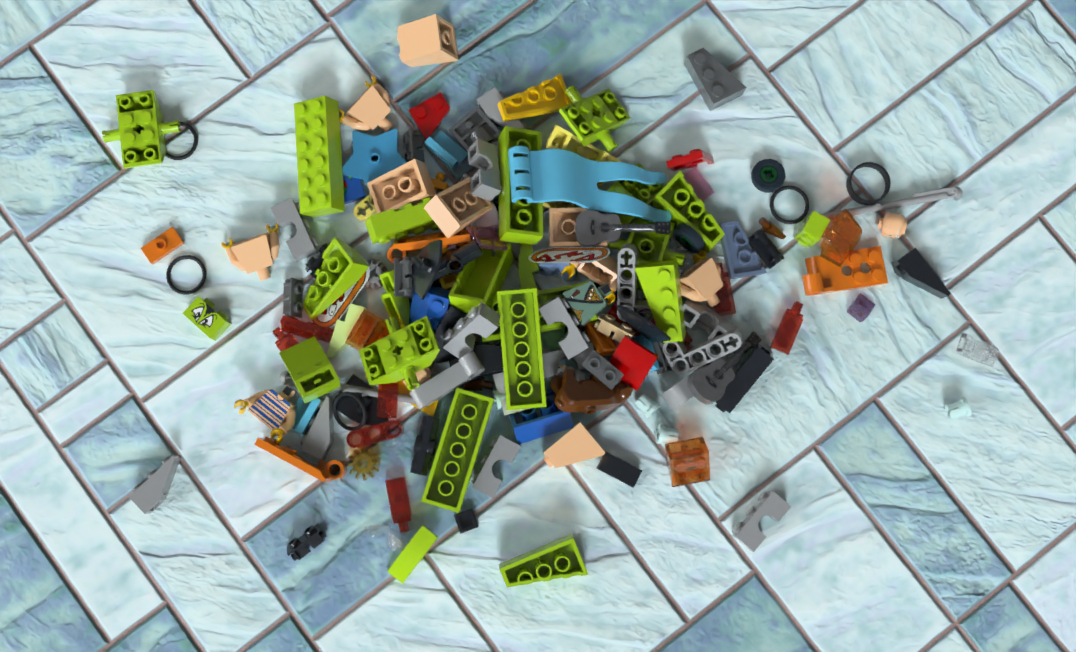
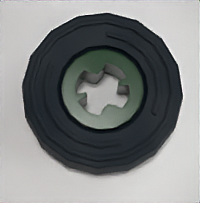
M773 159L759 161L753 167L751 173L753 185L759 191L765 193L778 190L783 185L786 177L782 164ZM767 173H771V177H769V179H766L765 176L767 175Z
M680 223L674 229L673 235L676 240L688 251L697 254L704 248V240L689 225Z

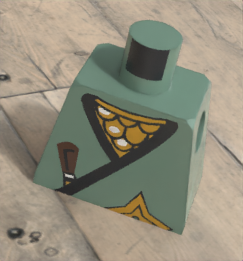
M591 281L565 291L562 297L565 298L570 306V310L576 316L580 326L583 327L606 307L607 304L603 298L612 292L606 283L596 288Z

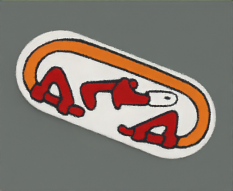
M552 247L535 251L529 256V260L534 263H589L606 258L610 254V250L604 247Z
M370 267L359 281L314 320L309 318L313 326L326 330L336 325V321L342 318L350 303L352 304L367 283L370 276Z

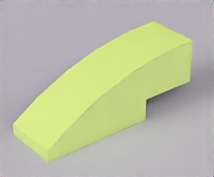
M350 303L345 321H336L326 354L329 359L333 360L342 353L356 336L367 313L365 307Z

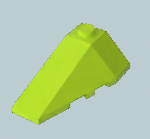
M334 238L322 255L324 260L320 269L317 268L315 274L317 277L314 285L309 287L303 302V309L311 320L318 317L359 281L369 268L368 263L359 252L338 238Z

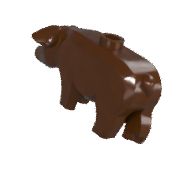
M566 369L562 376L557 375L550 380L551 387L555 392V404L564 412L593 414L596 411L622 405L631 396L633 391L632 387L622 381L611 390L592 373L590 379L578 382L574 369Z

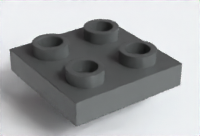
M478 106L449 129V132L466 151L477 139L492 144L501 133Z

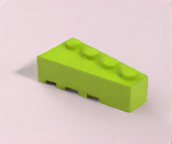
M681 170L655 196L652 205L659 210L670 212V221L676 223V226L684 223L699 233L705 242L703 250L707 254L725 235L716 220L704 207L705 205L702 200L698 199L692 186L684 179Z
M430 197L422 199L415 206L409 203L398 208V211H395L393 208L369 216L365 224L372 244L378 242L379 244H385L394 238L401 240L408 237L409 234L420 235L429 229H432V231L439 230L438 225L424 209L431 200Z
M677 259L638 263L635 271L656 325L671 338L670 341H663V343L683 341L686 336Z
M572 534L499 564L500 572L507 587L532 584L539 581H551L558 578H570L577 575H588Z

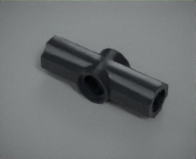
M473 240L458 249H448L444 253V257L441 258L440 267L434 282L449 273H460L464 265L484 255L479 243Z
M423 415L420 432L414 444L413 452L415 453L410 473L427 476L431 456H433L437 439L435 438L440 423L439 418Z

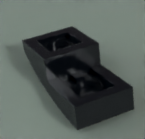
M606 451L596 468L633 488L642 472L639 468Z

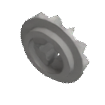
M371 259L367 261L370 271L376 268L378 276L388 271L385 264L380 260ZM369 276L367 283L364 285L368 289H378L383 286L380 278L374 276L372 279Z

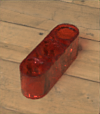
M392 420L353 430L347 435L346 439L350 447L363 448L401 437L404 433V427L400 422ZM393 424L399 426V432L396 435L390 433V427ZM375 429L380 431V437L377 440H373L371 437V432ZM356 434L361 436V442L358 445L352 442V438Z

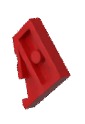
M440 92L408 111L424 139L427 140L429 136H432L436 128L438 129L442 119L449 113L450 107Z
M700 149L691 150L689 154L684 156L681 154L672 157V160L666 161L668 169L672 171L694 168L702 162H707L708 165L714 163L713 156Z

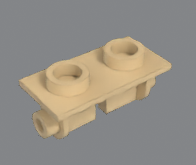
M610 314L598 316L597 319L601 320V322L597 321L594 326L597 328V331L608 337L614 331L615 334L612 339L619 343L625 335L632 337L636 333L630 325L615 321L616 318Z

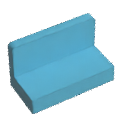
M439 131L433 139L429 136L425 141L426 148L453 171L468 156V153L443 131Z
M299 397L295 404L297 406L295 410L296 420L295 426L292 429L301 435L307 433L310 428L311 419L319 412L318 405L321 399L316 398L305 404L302 397Z

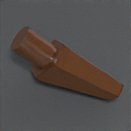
M764 217L759 220V224L764 232L780 239H785L786 235L771 221H767Z
M481 377L465 383L463 390L482 391V388L492 390L493 382L484 380L485 377Z

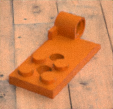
M472 228L463 229L450 238H447L443 232L411 236L401 240L396 238L388 249L387 257L394 264V258L403 259V257H407L409 252L418 251L417 249L424 248L435 240H442V249L448 248L449 244L464 246L472 240ZM393 250H401L403 256L395 257L393 254Z
M881 246L805 258L808 274L802 276L805 296L888 283ZM861 263H866L869 266L868 273L861 271ZM843 266L850 268L851 274L849 276L842 273Z
M267 436L265 438L258 437L254 444L323 482L342 479L347 473V466L343 461L331 460L326 462L320 460L318 465H315L297 455V450L289 446H280V443H277L275 438L271 439V437ZM335 464L340 466V473L338 475H334L331 471L332 466Z

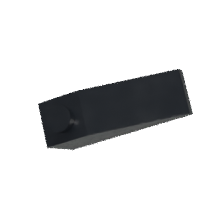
M916 248L892 264L897 276L940 299L951 294Z

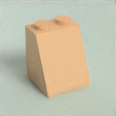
M434 14L397 27V40L400 45L399 56L402 63L410 67L458 61L454 25L439 15Z
M580 422L543 452L545 455L543 460L549 467L559 468L603 456L605 452Z

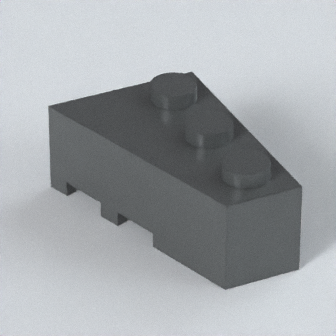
M701 48L686 56L684 65L710 111L743 95L747 87L707 50Z

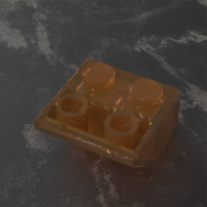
M846 209L840 215L837 214L832 222L833 225L830 228H826L822 235L824 239L820 245V256L841 267L858 244L863 231L851 213Z
M364 309L345 343L359 352L360 349L390 335L385 320Z
M703 437L665 444L666 460L672 487L710 480L709 451Z

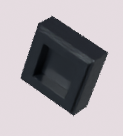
M473 508L454 515L460 534L479 527Z

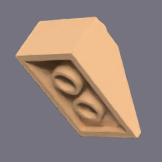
M413 159L367 183L377 213L393 208L395 211H398V208L409 203L415 206L422 199L428 197L432 199L436 195L426 163L417 159Z
M471 176L436 194L424 207L447 238L457 234L494 207L489 200L471 195Z
M549 208L550 247H584L576 239L575 223L577 216L582 211L588 209ZM607 242L601 243L594 247L607 248Z

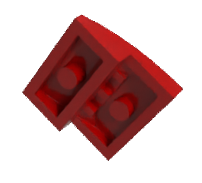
M625 335L609 362L624 374L621 381L638 391L656 362L658 355Z

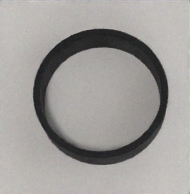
M865 162L856 166L850 172L846 181V188L850 197L863 205H873L882 200L888 194L891 186L888 172L881 165L873 162ZM869 167L877 170L883 176L885 190L881 198L865 200L854 192L851 180L855 170Z

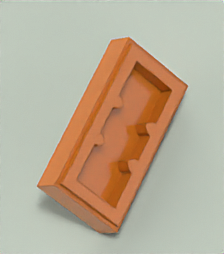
M171 227L141 247V250L149 262L155 264L183 245L184 241L175 228Z
M596 322L585 324L584 329L596 351L601 356L613 355L617 348L610 336L608 337L597 331V328L594 327Z

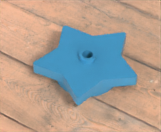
M393 129L375 137L358 131H352L353 154L342 167L343 175L362 179L367 184L407 163L398 153V130Z

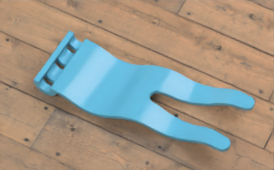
M515 146L508 150L511 201L513 203H516L519 199H527V203L565 201L600 213L627 214L654 223L669 222L671 220V214L668 211L655 209L634 197L621 193L602 191L597 187V182L615 180L637 181L647 185L664 184L667 181V176L662 172H651L622 162L593 161L563 149L529 151L528 147ZM517 154H522V155H524V157H521V156H520V157H514V156L517 155ZM517 171H525V173L515 174ZM519 187H525V188H526V190H517V191H516V189L519 188Z

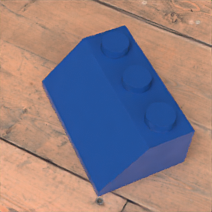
M431 285L424 300L414 290L409 313V324L428 316L435 333L437 326L451 306L449 300L451 290Z
M553 389L545 391L546 407L531 408L509 414L518 445L574 428L570 412H564L556 406Z

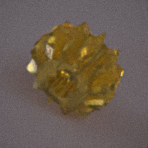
M361 447V454L355 449L353 452L356 457H348L350 460H353V463H348L347 467H354L349 473L354 474L357 472L356 479H359L362 475L363 480H367L368 474L371 478L375 477L372 470L379 472L380 469L375 467V464H381L380 460H374L379 456L378 453L371 456L372 448H369L366 452L365 447ZM367 459L368 467L361 468L360 461Z

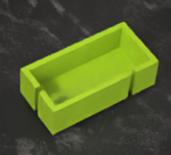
M474 239L479 243L484 255L464 265L463 270L458 274L456 278L457 283H454L449 293L451 306L464 313H468L472 307H477L483 302L493 309L497 300V291L501 290L514 260L511 244L495 241L496 257H494L490 240Z

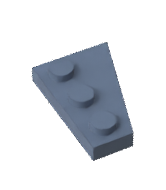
M738 220L719 223L718 225L725 233L721 239L729 280L767 273L757 258L759 257L756 252H753L749 245V240Z

